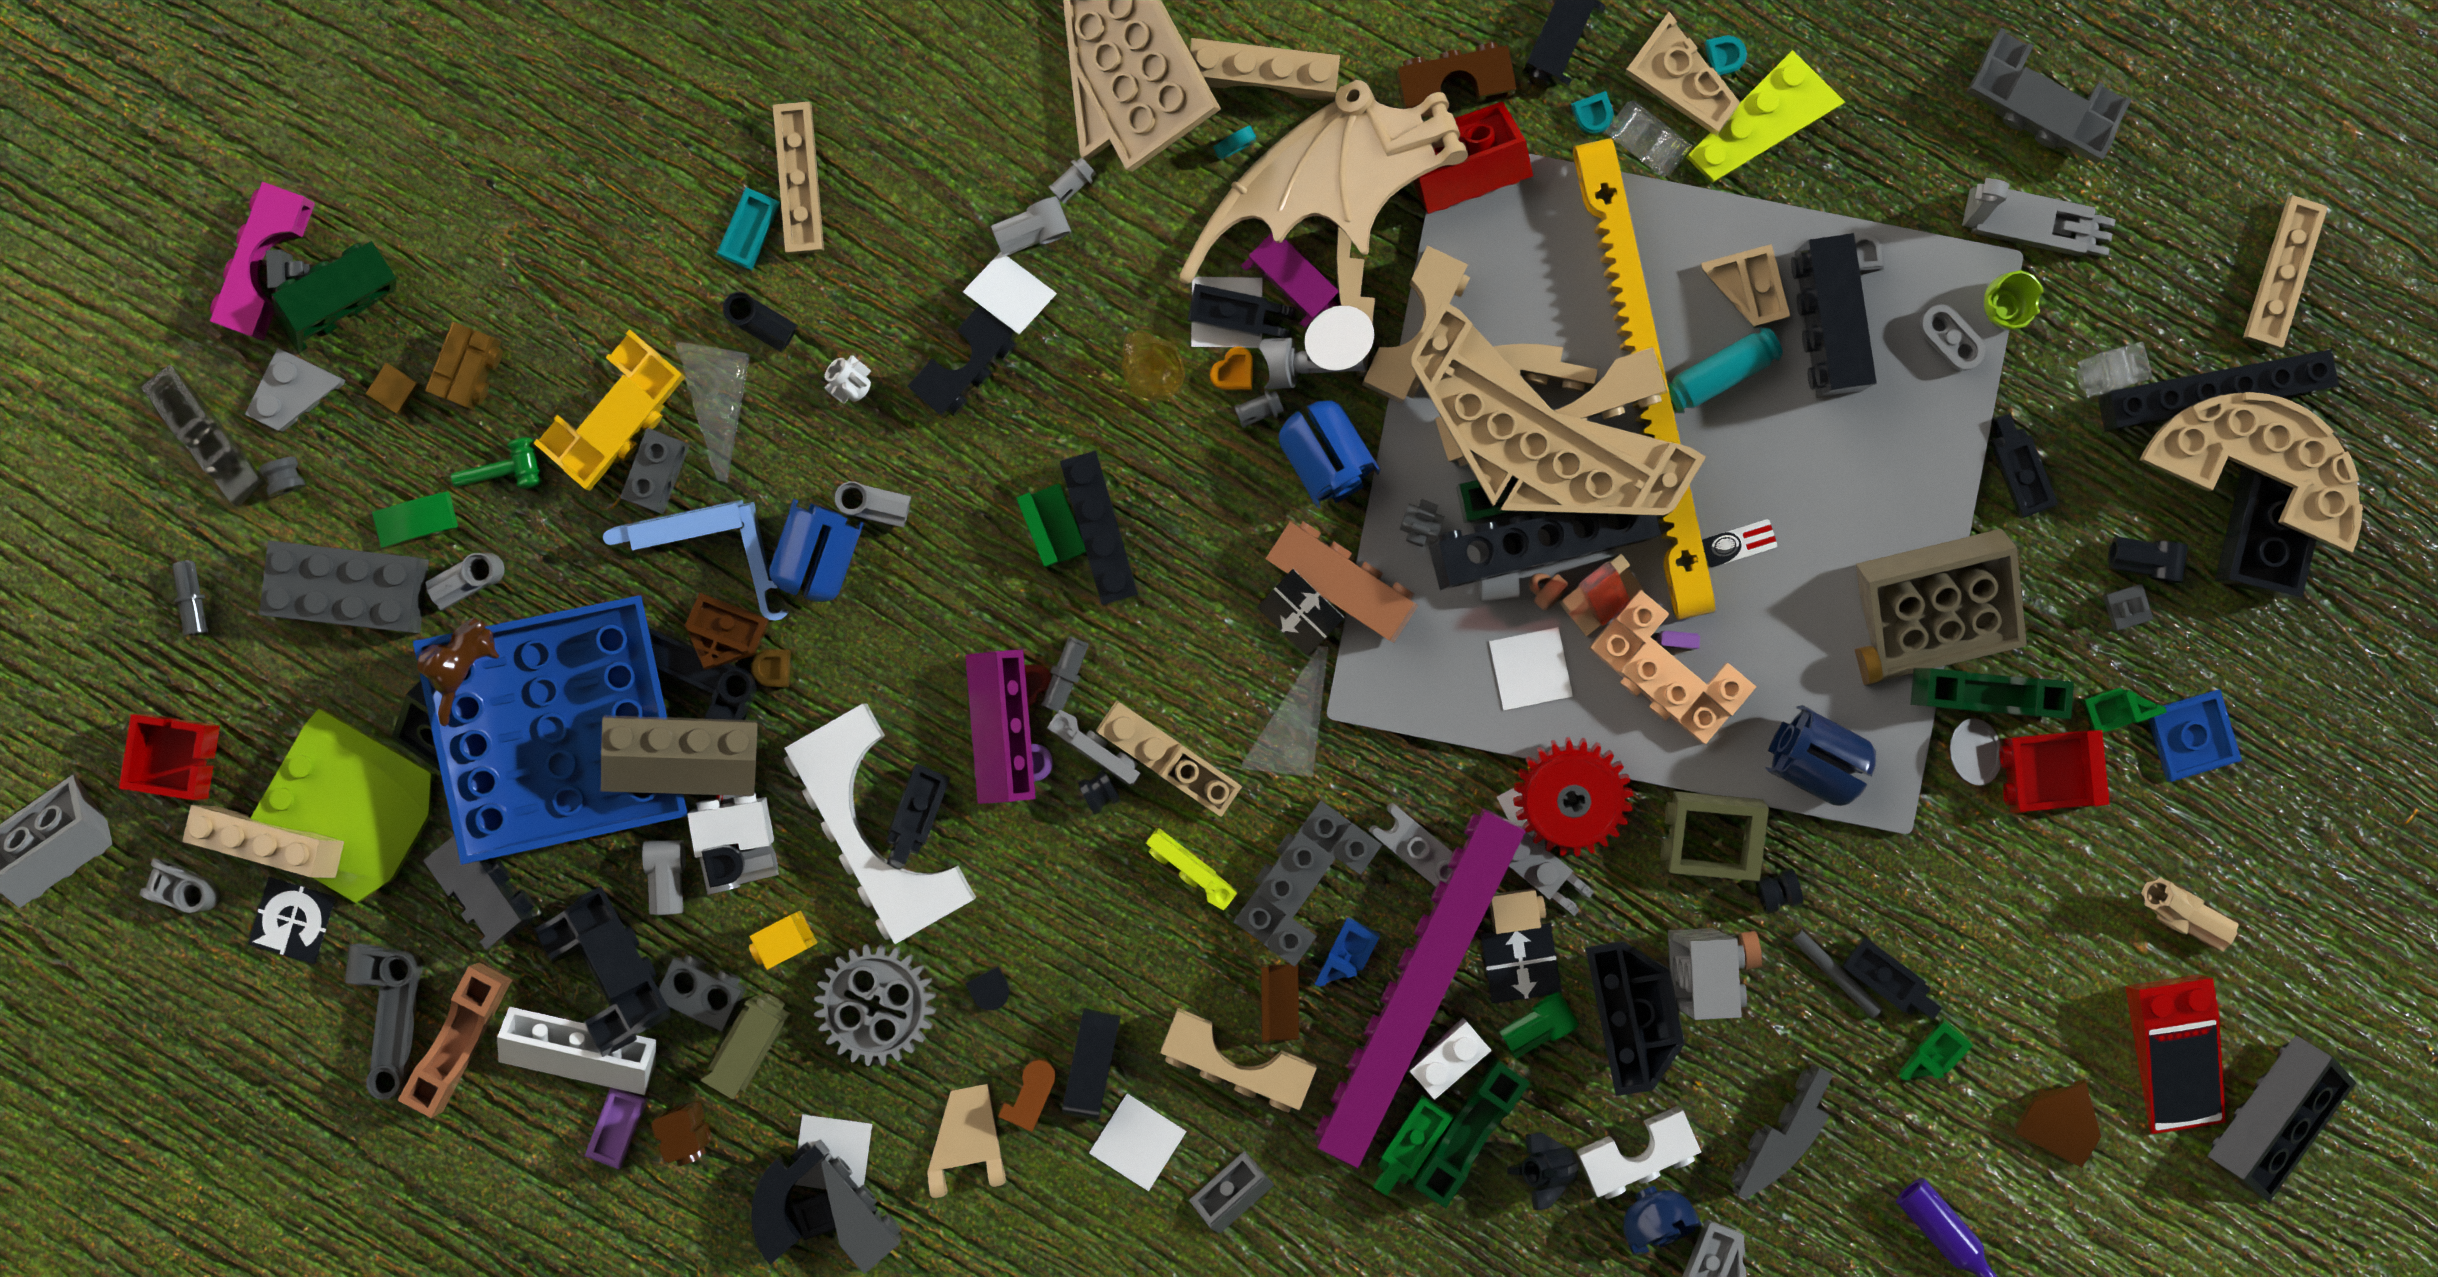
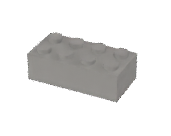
M1713 928L1668 930L1669 964L1678 1009L1694 1020L1741 1018V1008L1747 1006L1745 984H1740L1739 969L1745 967L1743 945H1738L1736 938Z

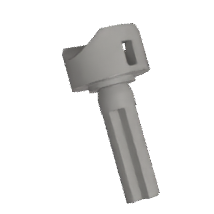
M1293 338L1263 339L1259 345V350L1263 353L1269 368V382L1264 387L1265 389L1294 388L1297 384L1299 373L1365 371L1367 369V355L1358 364L1344 370L1334 371L1321 368L1309 358L1306 351L1298 352Z

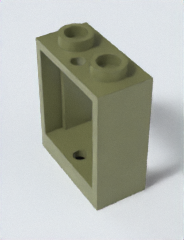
M1674 791L1673 801L1667 802L1665 807V824L1670 826L1668 839L1663 838L1661 842L1660 859L1665 861L1669 873L1760 881L1769 808L1763 799ZM1687 811L1746 816L1740 864L1681 859Z

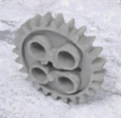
M883 943L879 945L876 953L872 952L869 944H865L863 946V955L861 956L852 948L849 950L850 961L848 962L845 958L838 956L835 960L839 970L827 967L825 972L831 980H821L817 984L826 991L825 994L814 997V1001L824 1004V1008L816 1011L814 1016L825 1017L826 1022L818 1030H830L832 1035L826 1043L832 1044L838 1040L841 1045L837 1054L841 1055L847 1049L851 1050V1062L853 1063L860 1055H865L866 1066H870L874 1056H878L881 1065L884 1066L887 1064L888 1054L890 1053L898 1062L902 1059V1047L907 1052L913 1053L915 1047L911 1040L923 1042L926 1039L920 1028L931 1029L933 1026L925 1018V1015L936 1012V1008L927 1005V1001L935 998L936 993L925 992L924 989L932 979H920L918 976L924 969L923 965L917 966L914 969L909 966L913 959L912 954L903 960L899 959V947H896L888 955ZM864 970L872 974L874 978L872 989L863 990L858 987L855 980L858 971ZM901 984L908 989L909 999L906 1003L901 1004L893 1001L890 995L893 985ZM849 990L866 1000L879 996V1004L887 1008L903 1011L907 1016L905 1019H902L884 1009H879L876 1013H872L869 1003L848 998L844 995V992ZM845 1006H854L859 1010L861 1017L858 1024L851 1025L844 1021L842 1010ZM887 1019L894 1024L896 1031L892 1038H883L879 1035L876 1028L879 1020Z

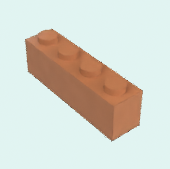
M1302 521L1299 527L1289 522L1267 555L1266 560L1287 574L1294 569L1322 597L1394 643L1419 606L1411 601L1414 593L1397 582L1391 588L1380 580L1383 573L1364 561L1362 566L1359 567L1348 560L1352 553L1335 541H1333L1330 547L1318 540L1321 532Z

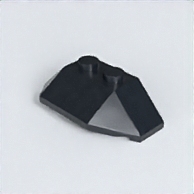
M1624 940L1586 947V953L1616 1096L1652 1091L1685 1045L1671 971L1668 967Z

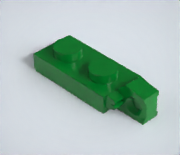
M1421 1094L1380 1155L1381 1158L1377 1166L1382 1169V1172L1373 1184L1374 1188L1388 1196L1397 1181L1405 1185L1409 1178L1412 1179L1454 1116Z

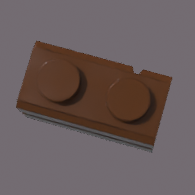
M694 1100L669 1109L651 1123L656 1140H661L658 1146L664 1162L671 1163L676 1161L679 1167L700 1159L699 1156L706 1154L704 1147L710 1143L713 1137L708 1123L703 1122L705 1114L700 1101Z

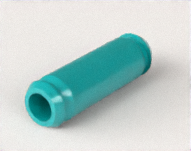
M1760 328V333H1751L1675 375L1671 383L1667 381L1673 411L1684 414L1685 408H1695L1771 365L1773 359L1779 361L1783 355V349L1774 332L1770 328Z

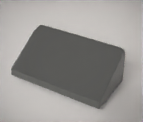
M1244 1151L1189 1201L1208 1226L1217 1233H1221L1270 1190L1274 1183L1250 1155Z

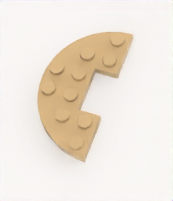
M2254 392L2220 395L2201 401L2169 420L2154 435L2139 460L2206 491L2214 490L2226 460L2234 461L2293 488L2278 523L2345 553H2353L2361 528L2363 510L2362 504L2359 502L2357 485L2359 477L2349 452L2344 451L2339 441L2332 434L2334 431L2317 415L2293 401L2274 395Z

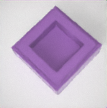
M1660 631L1657 633V643L1662 647L1694 650L1699 649L1700 636L1697 633Z

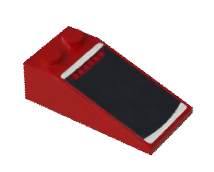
M2196 974L2125 986L2150 1134L2226 1123L2220 1018L2213 978Z

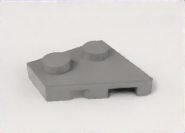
M277 348L245 415L283 432L294 424L301 414L311 411L320 404L319 401L335 388L339 389L342 387L346 380Z
M1705 1219L1682 1277H1746V1267L1743 1264V1255L1745 1253L1744 1235L1739 1231Z

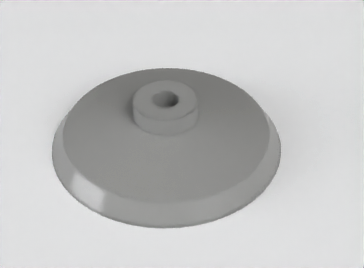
M1975 718L1963 721L1955 729L1950 741V758L1955 770L1965 781L1971 784L1985 785L1991 782L1997 776L2001 767L1999 760L2001 743L1994 729L1985 721Z

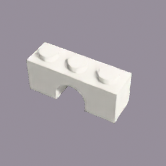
M1679 1106L1644 1120L1649 1132L1650 1141L1647 1149L1639 1156L1626 1157L1620 1154L1615 1141L1610 1136L1575 1150L1592 1190L1597 1197L1603 1195L1606 1199L1616 1197L1625 1192V1186L1639 1180L1640 1184L1647 1183L1660 1176L1659 1171L1673 1165L1674 1169H1678L1695 1161L1693 1156L1701 1153V1150L1685 1113Z

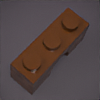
M1496 42L1479 45L1476 47V52L1462 54L1461 50L1446 51L1439 54L1440 59L1426 62L1424 57L1411 58L1403 61V66L1398 67L1396 72L1403 109L1416 107L1424 102L1429 95L1441 92V86L1453 78L1464 79L1471 84L1475 92L1477 104L1513 97L1517 89L1508 45L1498 47Z

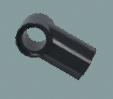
M734 292L723 303V314L730 323L781 353L789 345L798 328L797 324L755 300L747 293ZM739 301H747L751 306L750 315L743 320L735 319L732 314L733 306Z
M2115 537L2108 552L2109 569L2149 575V579L2183 583L2188 545L2169 541H2154L2152 543Z

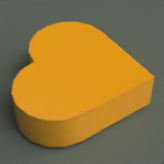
M1240 346L1228 350L1225 359L1218 361L1211 368L1210 380L1212 384L1221 390L1252 391L1253 358L1250 351Z

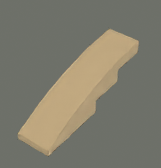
M1337 226L1336 277L1337 290L1339 291V306L1355 307L1364 312L1372 322L1375 298L1360 296L1364 259L1350 258L1351 239ZM1369 352L1367 354L1366 367L1368 365ZM1367 369L1365 371H1356L1357 375L1365 376Z

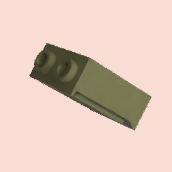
M765 993L764 997L756 995L746 1001L744 1005L747 1007L743 1008L708 1068L712 1072L700 1080L732 1100L735 1099L740 1089L743 1091L747 1089L790 1014L783 1009L784 1002L768 993Z

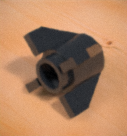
M1544 1133L1526 1134L1527 1153L1532 1154L1524 1160L1523 1164L1508 1166L1507 1173L1523 1175L1525 1182L1530 1187L1538 1189L1531 1191L1533 1210L1547 1209L1553 1205L1571 1183L1575 1182L1578 1176L1579 1163L1572 1150Z

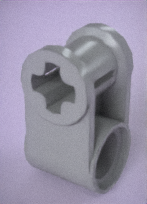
M157 858L152 859L151 866L153 870L146 888H141L139 895L143 898L187 913L210 910L216 906L220 897L219 887L211 879L190 872L175 863ZM195 886L200 889L202 894L199 904L194 903L191 896Z

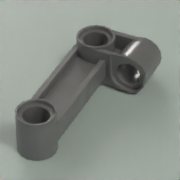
M349 944L345 983L365 986L380 985L370 1073L366 1080V1087L369 1094L374 1098L385 1100L402 1093L410 1078L408 1071L419 978L422 974L423 964L420 957L411 951L387 949L376 945ZM398 959L403 960L408 966V974L405 979L400 978L395 973L394 966ZM384 1071L392 1074L395 1079V1086L392 1090L386 1089L381 1082V1076Z

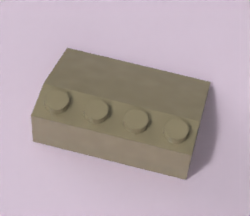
M2002 529L1856 563L1859 594L1871 645L1877 650L1882 665L1883 679L1881 681L1912 674L1913 668H1937L2027 646L2017 547Z

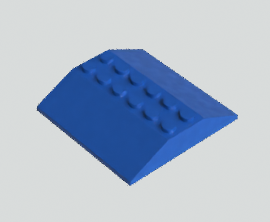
M641 595L485 626L486 629L493 632L495 650L499 657L497 659L482 657L474 661L461 686L455 692L449 723L446 727L441 726L438 717L442 695L432 687L428 678L420 673L461 865L688 816L683 794L601 791L603 716L667 717ZM453 633L413 641L416 660H418L421 652L431 645H448Z

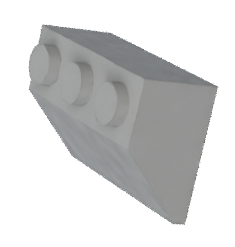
M74 774L0 824V893L19 908L32 899L40 897L45 890L61 879L72 875L77 868L93 857L101 855L112 845L108 821Z

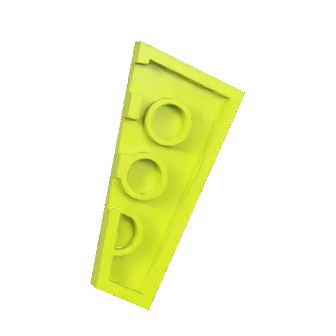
M1792 50L1740 102L1738 108L1720 133L1715 136L1710 132L1686 158L1711 183H1714L1754 157L1842 106L1845 101Z

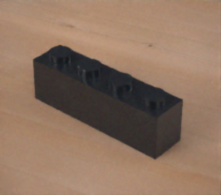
M1092 451L1060 461L1102 606L1105 607L1139 597L1097 452Z

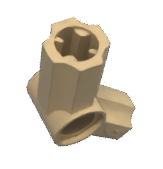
M2161 877L2145 884L2141 894L2144 896L2145 906L2157 914L2156 920L2182 934L2187 935L2188 933L2206 945L2222 952L2233 943L2237 935L2238 923L2205 906L2204 901Z

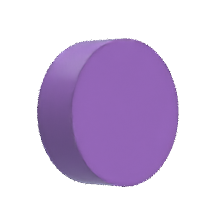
M1031 744L1034 781H1039L1047 777L1051 772L1053 758L1046 747L1039 744Z

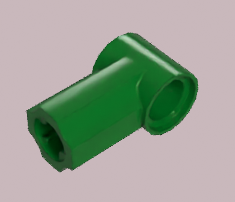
M1556 992L1539 1001L1532 1007V1011L1504 1026L1499 1032L1513 1056L1517 1059L1549 1039L1554 1041L1576 1029L1579 1026V1022L1562 993Z

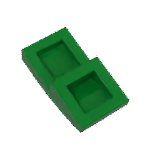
M450 492L421 497L372 512L381 548L393 547L417 538L431 537L458 528Z

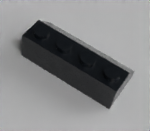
M2295 1035L2290 1043H2286L2279 1050L2277 1061L2269 1072L2263 1074L2258 1079L2255 1091L2248 1101L2237 1108L2233 1121L2227 1130L2218 1135L2213 1141L2208 1157L2230 1176L2270 1203L2356 1084L2355 1080L2332 1056Z

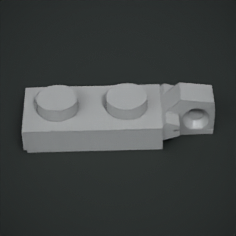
M1059 710L1047 727L1049 731L1067 742L1072 748L1127 786L1133 787L1140 777V772L1135 770L1138 765L1137 762L1122 752L1115 756L1104 747L1107 745V742L1094 732L1089 730L1086 735L1080 732L1076 717Z

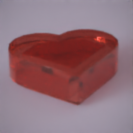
M1025 665L1028 707L1035 704L1038 699V693L1045 692L1048 689L1052 679L1048 668L1042 665Z

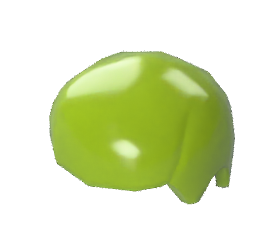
M2022 270L2001 274L1990 282L1985 291L1984 312L1988 320L1994 326L2008 331L2026 327L2040 313L2039 297L2043 294V287L2033 274Z

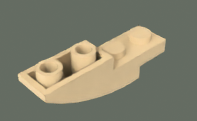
M1544 344L1494 346L1497 352L1519 375H1526V382L1539 385H1547L1548 380L1562 382L1563 389L1575 392H1584V387L1591 388L1595 384L1597 369L1561 362L1563 347Z
M1117 700L1096 729L1097 733L1220 817H1222L1242 788L1240 784Z

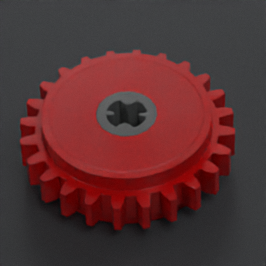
M1566 737L1565 746L1559 747L1557 742L1552 740V750L1546 752L1542 747L1537 748L1539 758L1535 760L1528 756L1526 761L1530 767L1529 770L1519 769L1518 771L1519 777L1524 781L1514 783L1513 786L1514 791L1521 793L1520 796L1513 798L1514 806L1523 807L1516 812L1517 820L1527 819L1522 826L1526 831L1525 833L1534 830L1533 842L1537 844L1544 839L1545 849L1548 852L1556 845L1559 846L1560 856L1566 854L1567 848H1573L1575 856L1579 857L1582 847H1587L1588 851L1593 854L1595 853V843L1600 842L1604 847L1608 846L1607 835L1611 834L1614 837H1619L1620 834L1616 828L1617 823L1621 825H1627L1628 823L1627 818L1622 812L1632 811L1633 808L1630 802L1625 801V798L1633 796L1632 788L1623 787V785L1630 782L1629 775L1618 774L1624 768L1623 763L1620 760L1612 764L1613 752L1608 750L1602 755L1601 745L1598 742L1590 749L1587 748L1585 738L1580 739L1578 746H1573L1570 737ZM1575 791L1579 801L1571 803L1567 793Z

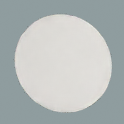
M1336 306L1323 311L1314 318L1305 335V349L1309 358L1319 367L1334 371L1344 370L1358 364L1365 358L1372 347L1374 340L1372 322L1364 312L1351 306Z

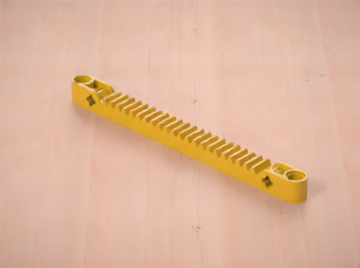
M1609 138L1573 146L1574 163L1583 204L1588 213L1601 219V222L1594 229V233L1605 235L1599 241L1597 247L1608 250L1600 258L1601 263L1611 264L1603 274L1604 277L1614 279L1607 287V291L1618 294L1610 301V306L1621 308L1613 316L1614 321L1624 322V325L1616 333L1620 336H1626L1627 340L1619 347L1621 350L1630 351L1631 354L1653 347L1668 392L1660 395L1662 400L1660 403L1645 408H1640L1639 403L1632 404L1633 408L1643 409V413L1635 418L1636 422L1645 423L1647 426L1639 434L1680 444L1613 140ZM1601 189H1603L1604 194H1611L1612 196L1607 204L1604 203L1603 199H1596ZM1689 485L1676 508L1658 519V524L1669 526V529L1661 534V538L1672 540L1673 544L1664 555L1663 568L1673 612L1677 620L1715 613L1714 593ZM1681 552H1683L1685 557H1691L1692 564L1687 566V572L1684 566H1677L1676 559L1682 556Z

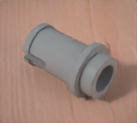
M1082 157L1078 161L1072 160L1071 163L1073 165L1052 185L1048 186L1063 204L1087 182L1091 184L1093 182L1091 178L1096 175V172Z

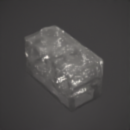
M1635 100L1626 103L1605 131V133L1663 178L1671 175L1693 146Z
M2144 342L2098 353L2078 362L2077 380L2080 388L2083 391L2086 390L2087 397L2131 387L2153 379Z

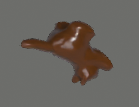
M475 617L456 629L448 645H431L421 652L417 660L419 673L427 677L432 687L442 695L438 710L441 726L446 727L448 725L455 692L461 686L474 661L482 657L494 659L499 657L495 650L493 632L486 629L484 622L478 621Z

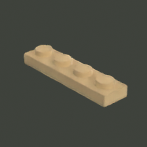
M810 102L773 105L785 253L789 255L823 252L824 242L812 104Z
M2294 195L2287 198L2243 339L2277 350L2284 347L2328 206Z

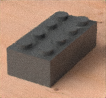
M268 540L259 615L420 633L429 560L409 556Z

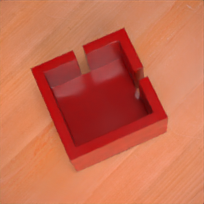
M131 714L119 789L189 800L208 799L214 766L206 764L207 759L215 758L220 725L151 714Z

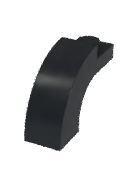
M821 1139L813 1147L808 1142L802 1145L790 1156L795 1162L793 1164L782 1153L767 1168L757 1185L751 1209L752 1229L758 1248L769 1265L802 1237L801 1230L796 1225L791 1214L790 1197L796 1182L830 1151Z

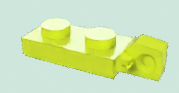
M1156 828L1148 838L1146 844L1151 847L1148 852L1160 863L1166 865L1170 862L1181 870L1178 873L1179 877L1190 886L1196 888L1199 884L1207 893V901L1224 910L1237 894L1235 888L1163 830Z

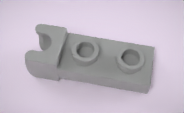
M1390 803L1387 806V811L1395 819L1394 827L1391 830L1385 831L1376 825H1372L1369 828V832L1435 887L1440 880L1446 883L1452 871L1447 865L1453 852L1399 807Z

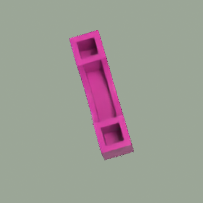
M262 181L260 188L256 189L251 196L249 203L251 212L247 223L243 224L238 231L236 238L238 247L234 258H231L224 268L223 278L225 282L222 290L212 300L210 322L264 341L274 315L273 303L265 295L260 283L262 260L266 255V251L270 250L277 243L290 238L303 237L315 202L304 196Z

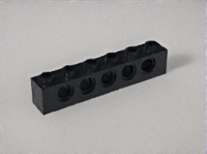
M2332 349L2112 390L2098 395V402L2104 432L2170 420L2188 407L2220 395L2254 392L2288 398L2338 387L2339 383Z
M1545 512L1544 517L1532 519L1531 513L1509 518L1510 525L1498 528L1496 521L1475 526V533L1462 536L1461 530L1438 535L1440 541L1429 546L1441 591L1652 540L1661 536L1656 515L1615 514L1620 521V526L1617 530L1610 526L1608 514ZM1575 520L1583 524L1585 528L1584 538L1575 534L1573 530ZM1540 528L1549 533V546H1545L1539 541L1538 531ZM1504 537H1509L1515 543L1516 550L1514 555L1504 550ZM1469 545H1473L1479 550L1481 556L1479 563H1474L1469 559L1467 555Z

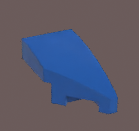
M1347 917L1315 980V985L1321 987L1326 985L1327 982L1343 977L1357 976L1358 971L1363 970L1380 937V933Z

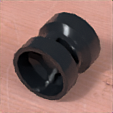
M1792 868L1781 871L1777 877L1763 876L1760 877V881H1755L1758 897L1766 914L1777 912L1784 905L1795 907L1804 902L1799 880Z

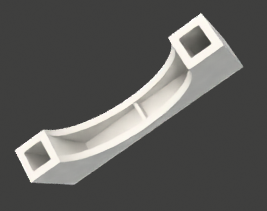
M861 704L785 747L784 749L788 756L784 758V761L794 777L800 775L806 789L802 790V793L811 809L818 808L825 821L820 824L825 835L831 843L836 840L843 854L839 855V859L849 875L855 873L861 886L857 890L862 901L868 908L873 905L880 919L875 922L885 940L891 938L894 944H897L971 902L976 896L959 866L937 873H919L903 868L899 870L887 865V859L874 849L863 834L854 808L853 787L855 776L865 754L877 741L885 737V734L868 704Z

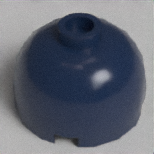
M1655 1186L1648 1187L1635 1194L1637 1201L1627 1209L1623 1219L1624 1234L1633 1255L1648 1253L1647 1245L1651 1243L1654 1246L1659 1245L1660 1248L1667 1246L1696 1230L1694 1226L1702 1225L1694 1207L1682 1194L1672 1190L1658 1192Z

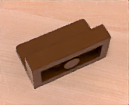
M1290 963L1261 964L1262 1043H1270V1040H1299L1298 963L1295 967Z

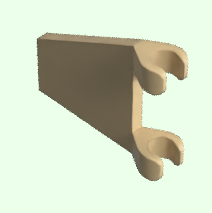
M988 1084L950 1092L927 1172L929 1191L932 1198L943 1197L947 1194V1184L943 1169L986 1161L989 1184L992 1187H996L1006 1182Z

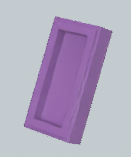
M610 1088L585 1157L616 1169H621L648 1097Z

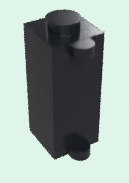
M1556 0L1523 71L1529 73V79L1543 86H1549L1551 83L1555 86L1559 84L1569 87L1572 79L1563 74L1591 12L1603 14L1606 5L1598 0Z

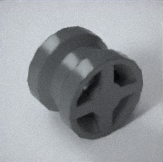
M285 457L260 466L261 475L267 478L269 484L266 489L269 497L289 494L306 486L304 479L298 476L296 468L299 464L296 457Z

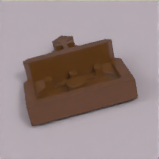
M699 592L685 623V629L704 670L755 655L769 626V619Z
M2086 1079L2074 1081L2072 1086L2054 1090L2038 1089L2039 1096L2032 1099L2014 1126L2015 1133L2082 1168L2101 1138Z

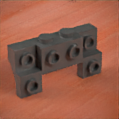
M2000 28L1981 60V66L1966 93L1996 108L1995 113L2003 117V123L2010 128L2019 131L2025 129L2036 135L2035 140L2041 145L2052 149L2055 147L2060 149L2065 146L2096 164L2101 162L2114 141L2119 124L2132 99L2121 97L2103 87L2104 84L2099 81L2095 84L2086 100L2030 68H2023L2034 45L2030 43L2026 45L2006 34L2005 29Z
M1320 800L1297 833L1293 836L1288 832L1275 850L1281 855L1274 865L1271 866L1266 863L1258 873L1254 882L1259 884V886L1233 922L1295 967L1317 937L1293 919L1297 911L1335 858L1361 875L1382 844Z

